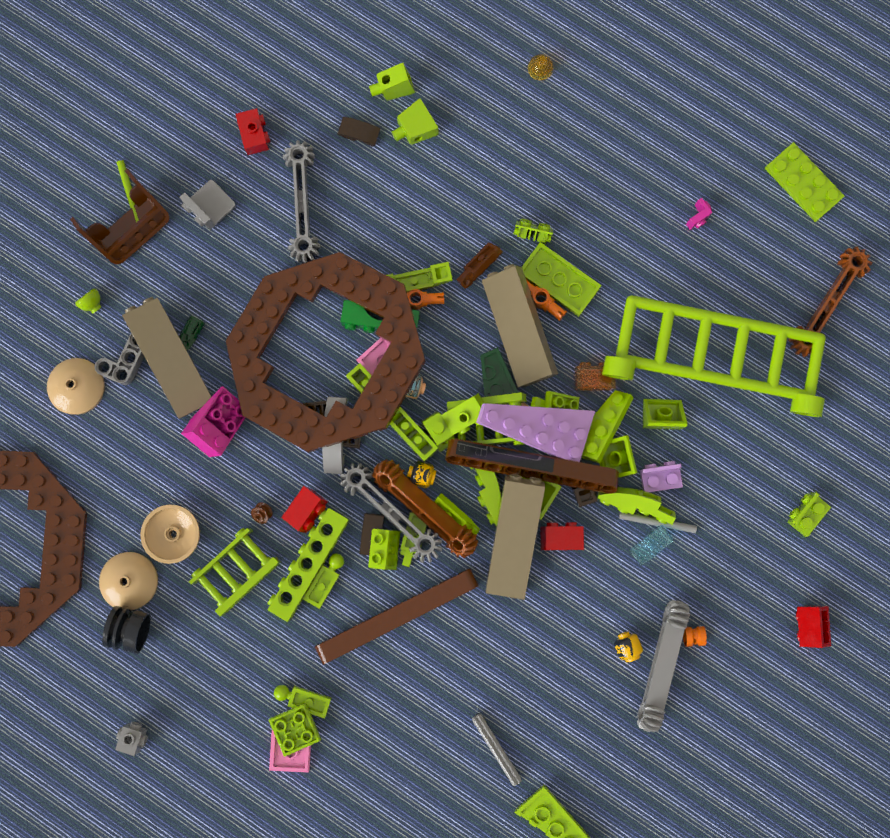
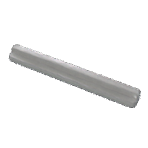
M480 713L475 715L472 721L511 784L513 786L518 785L522 781L518 772Z

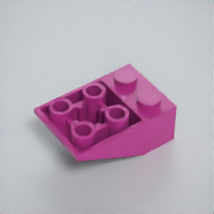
M221 386L191 418L181 434L208 457L221 456L246 418L242 415L239 400L225 387Z

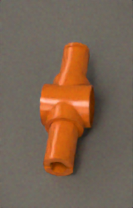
M526 280L535 307L543 309L545 312L548 311L560 321L567 311L554 302L555 300L550 297L546 289L539 288L538 286L535 287ZM543 295L546 297V300L538 302L536 298Z
M419 289L407 292L409 303L414 310L426 307L429 304H444V292L427 293V291L422 292ZM419 296L421 300L418 303H413L411 298Z

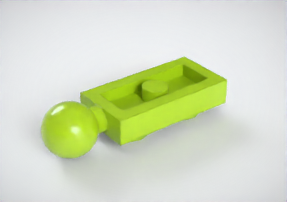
M340 554L330 556L329 567L322 565L303 600L318 609L322 607L340 574L335 572L336 569H340L344 565V558Z
M279 685L274 690V697L278 701L289 699L288 707L294 708L306 702L310 713L321 718L326 717L332 699L331 697L297 686L293 687L292 692L285 685Z

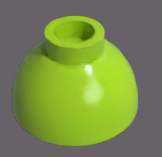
M93 288L79 298L75 305L81 310L91 311L92 314L101 308L99 291Z

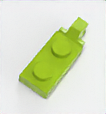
M442 493L436 498L434 502L461 526L466 525L467 529H472V533L477 535L480 528L471 518Z
M410 512L408 520L425 535L427 525L413 512ZM406 526V530L414 538L419 537L409 526ZM405 535L400 547V554L404 555L402 565L410 567L413 555L416 552H410L409 548L415 545Z

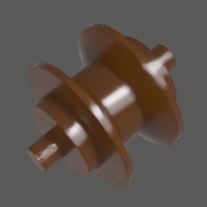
M259 502L251 510L252 518L260 524H265L273 515L271 507L263 502Z

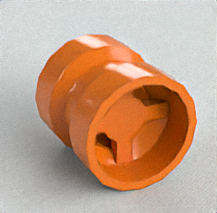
M697 626L694 629L687 627L683 634L684 646L692 647L693 644L706 646L707 636L705 627Z

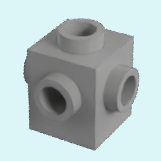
M138 722L124 725L117 733L116 739H118L115 750L135 756L147 742V729L143 728L142 724Z

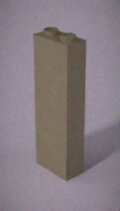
M511 264L504 267V271L488 274L487 278L482 280L517 386L527 387L558 375V371L523 269Z
M150 297L142 302L143 305L137 308L132 306L126 309L122 317L178 419L202 408L212 396L160 300Z
M517 474L505 475L486 583L487 594L525 600L545 491V482H542L539 478L530 477V479H524Z

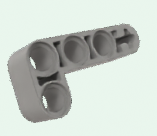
M131 333L118 362L115 363L109 359L101 358L95 363V371L119 384L129 385L133 382L144 359V355L139 346L136 345V340ZM135 354L134 362L128 363L129 355ZM108 363L110 368L107 372L103 373L102 367ZM126 371V379L120 380V373Z

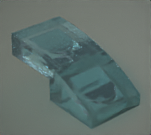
M661 525L629 551L642 566L655 557L658 552L670 545L674 539Z

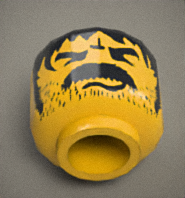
M417 461L414 466L409 467L407 477H410V481L416 486L428 488L430 485H433L437 470H434L432 464Z
M629 631L619 634V639L614 642L619 658L627 663L639 659L643 648L638 636L630 634Z

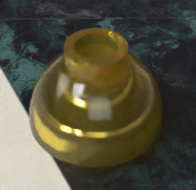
M535 55L528 63V72L536 80H545L553 72V63L547 55Z

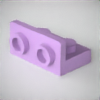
M670 461L664 462L662 467H657L656 464L645 465V469L640 470L643 491L655 492L682 488L681 464Z

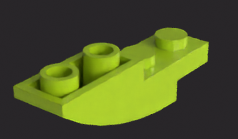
M470 467L471 470L475 469L477 473L475 479L479 486H484L485 488L478 492L480 496L477 499L481 507L485 506L489 513L486 516L490 524L497 526L501 493L496 475L492 471Z
M618 487L617 492L612 494L598 492L600 502L608 506L613 505L622 513L633 515L637 508L640 513L647 516L650 514L663 524L669 523L673 525L676 519L675 512L662 506L661 497L655 494L624 487Z

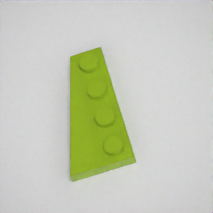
M614 390L594 414L581 458L600 464L634 399L631 394Z
M545 785L540 787L514 811L518 816L528 820V823L546 833V836L549 838H591Z

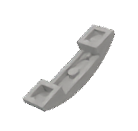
M327 397L324 416L327 417L335 401L347 406V398ZM343 441L329 447H322L324 473L344 474L345 455H343Z

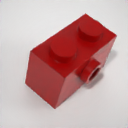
M257 108L235 114L247 155L269 150L268 143L271 141L268 131L264 132L263 126L266 125L263 114L260 115Z
M303 486L281 518L297 531L306 533L312 529L318 515L324 512L328 501L313 489Z
M576 522L565 523V526H558V523H547V526L540 527L541 550H584V526H577Z
M829 606L797 607L796 619L799 629L797 638L800 647H830Z

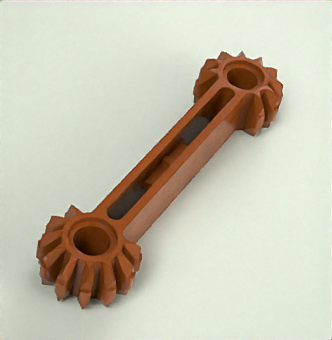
M858 247L848 248L845 250V253L840 255L839 258L841 260L838 261L837 265L842 266V270L804 330L813 331V326L824 311V315L814 329V332L820 333L855 276L862 278L865 276V273L867 274L871 270L868 266L872 265L873 262L868 260L871 255L864 254L865 249L859 251ZM852 260L857 262V267L853 265ZM846 274H847L848 277L846 278L845 282L843 283V285L841 286V288L839 289V291H838V293H837V292H836L837 288L839 287V285L841 284L842 280L844 279V277H845ZM789 339V342L793 343L790 349H797L795 355L802 353L803 357H807L808 354L811 355L813 343L806 345L803 341Z
M385 459L375 466L372 476L375 478L374 483L379 485L378 488H383L384 492H391L447 543L446 548H450L451 553L454 552L457 557L462 556L463 558L474 553L479 541L476 539L477 535L472 533V529L469 530L466 525L461 526L413 484L403 474L404 469H400L399 464H395L394 460L388 461Z

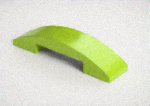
M449 262L430 265V268L393 275L392 273L387 275L403 283L407 292L413 289L423 290L453 281Z

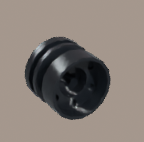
M114 606L104 626L103 646L119 649L123 644L125 652L139 654L148 637L151 623L150 613L136 610L131 615L129 608L123 609L121 606Z

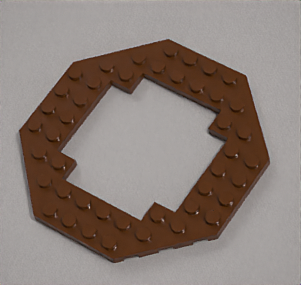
M341 252L264 276L226 339L242 415L308 453L325 446L329 447L342 443V441L351 438L362 437L374 431L387 429L426 362L405 285ZM322 287L383 317L384 319L375 334L390 342L389 347L353 409L335 401L327 417L266 385L265 383L274 367L260 360L262 353L296 296L299 295L313 303Z
M0 451V489L28 490L27 510H46L40 588L21 587L19 607L0 606V646L17 647L24 639L45 623L52 614H55L72 596L81 590L87 511L79 505L74 496L58 481L54 473L44 465L35 452Z

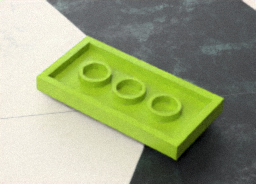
M794 142L764 168L814 222L819 220L845 197Z
M541 242L522 266L526 280L534 286L546 289L550 297L578 317L602 286Z

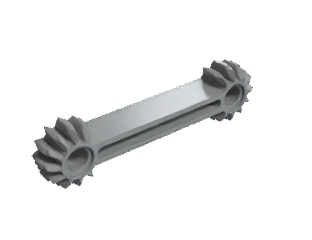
M297 140L296 145H293L291 142L289 143L290 148H285L286 154L283 155L286 167L293 166L297 234L296 239L290 238L289 242L292 245L288 246V250L291 251L290 256L292 258L296 257L295 260L297 262H300L302 259L304 263H307L308 258L311 261L314 260L312 255H319L317 249H320V244L317 243L318 238H310L306 169L307 165L313 166L314 162L312 159L315 158V154L312 153L313 148L308 146L307 142L304 141L300 144V141ZM303 154L301 159H295L296 155ZM299 169H302L303 190H299ZM301 213H304V235H302L301 230ZM302 244L309 245L308 249L304 251L300 250V246Z
M352 463V469L344 468L347 474L340 475L344 479L340 482L341 486H345L344 491L346 493L350 491L351 496H354L356 491H359L415 545L409 548L410 552H416L413 555L414 559L421 555V563L424 562L425 557H427L430 563L432 562L431 555L436 559L439 557L435 552L442 551V548L437 546L442 544L441 539L436 540L438 534L434 533L431 536V530L428 529L427 534L424 535L367 480L373 476L372 473H368V467L362 469V464L359 463L357 468H355V465ZM354 476L362 477L361 481L356 484L352 483V478ZM364 488H369L383 504H378ZM399 520H402L419 537L414 538L405 528H403L398 523ZM425 541L431 543V548L426 551L420 548L421 543Z
M669 601L663 613V623L643 701L640 703L637 715L639 728L647 732H658L664 720V709L684 630L687 628L690 616V608L682 601Z

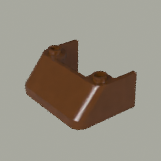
M128 169L124 171L136 184L130 190V198L135 203L134 207L139 221L136 222L132 208L108 229L101 223H94L85 229L74 217L70 219L77 231L113 264L125 262L169 221V214L165 208Z

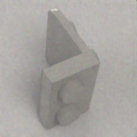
M209 180L193 196L189 197L184 192L179 197L183 202L181 206L188 213L192 212L196 216L194 220L201 227L205 225L209 230L236 207L235 202L213 180Z

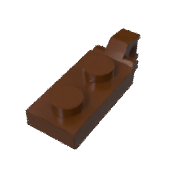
M488 242L463 267L464 272L456 280L463 288H468L476 278L482 275L497 260L503 251L498 246Z

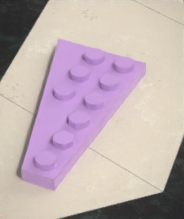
M485 403L481 406L476 423L556 458L580 462L595 411Z

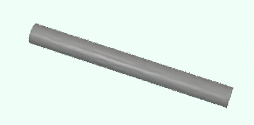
M619 513V519L691 533H696L697 526L679 522H674L673 525L669 523L663 524L653 517Z

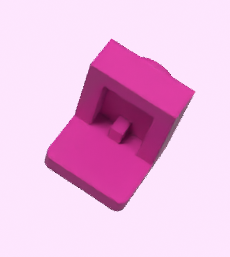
M702 198L695 204L699 213L690 218L686 223L689 230L694 227L697 229L702 227L706 223V219L713 213L710 204Z

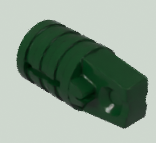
M192 315L189 316L179 336L187 351L197 340L203 326L206 324Z

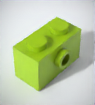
M478 393L443 413L441 416L451 433L454 435L459 432L462 435L470 430V425L474 423L476 426L480 425L476 421L484 402Z

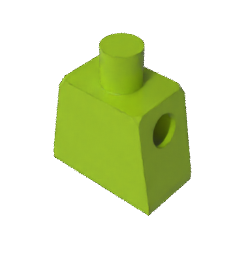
M404 63L376 75L378 83L369 86L373 97L383 94L386 100L415 93L411 76Z
M421 98L398 115L397 122L399 127L392 131L396 141L406 137L411 145L439 135L438 126Z
M435 412L421 421L440 452L448 447L449 440L455 439L439 412Z

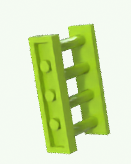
M522 392L482 397L484 404L521 406V403L527 402L526 394ZM465 400L447 402V410L452 409ZM482 425L476 426L477 441L473 442L487 445L513 443L514 446L524 445V443L510 437L503 438V434L496 431V439L485 440L484 427ZM458 432V439L466 440L465 433L460 435Z
M251 528L239 530L235 534L236 539L203 569L198 568L191 575L193 578L189 583L192 585L199 581L218 602V608L215 612L220 617L224 616L281 563L277 557H267L248 536L253 532ZM242 541L262 562V568L258 571H253L234 550ZM229 555L247 575L246 578L248 580L243 585L241 583L238 584L219 563L225 556ZM212 568L233 589V594L229 598L223 597L205 577Z

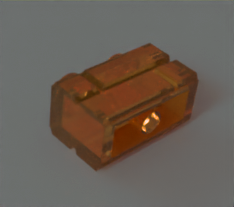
M581 362L579 366L575 367V391L614 390L616 380L615 378L602 375L604 362L598 363V366H591L590 362Z

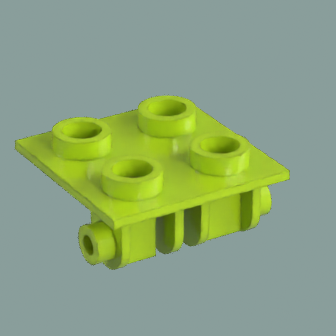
M527 219L516 221L513 235L526 239L529 229L528 240H530L531 231L533 230L535 231L533 241H535L538 231L537 242L550 243L553 229L550 228L549 224L539 223V225L531 224V220Z

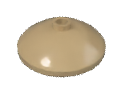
M81 358L67 359L59 363L50 373L47 381L48 397L51 403L64 413L71 415L87 413L94 409L103 397L105 391L104 377L95 371V364ZM73 381L74 385L70 388L69 383Z
M164 505L156 508L145 518L141 528V542L146 553L154 560L166 564L178 563L188 558L195 551L200 539V528L197 519L189 510L178 505ZM172 531L177 533L175 538L171 536Z
M136 552L117 554L109 559L102 568L99 578L101 594L112 607L121 606L123 609H139L145 606L156 593L158 587L157 570L154 564L142 554ZM123 578L127 579L126 585L122 584Z

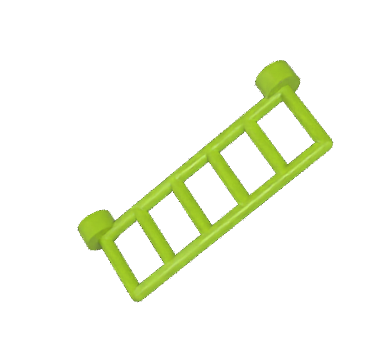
M630 295L625 303L616 356H605L602 375L622 380H633L635 368L790 398L792 399L791 413L822 417L825 398L815 395L826 337L823 333ZM636 308L663 313L654 360L628 355ZM674 316L700 321L692 367L666 362ZM712 323L738 328L729 375L703 370ZM750 331L775 336L767 382L741 377ZM787 338L813 343L804 389L779 385Z

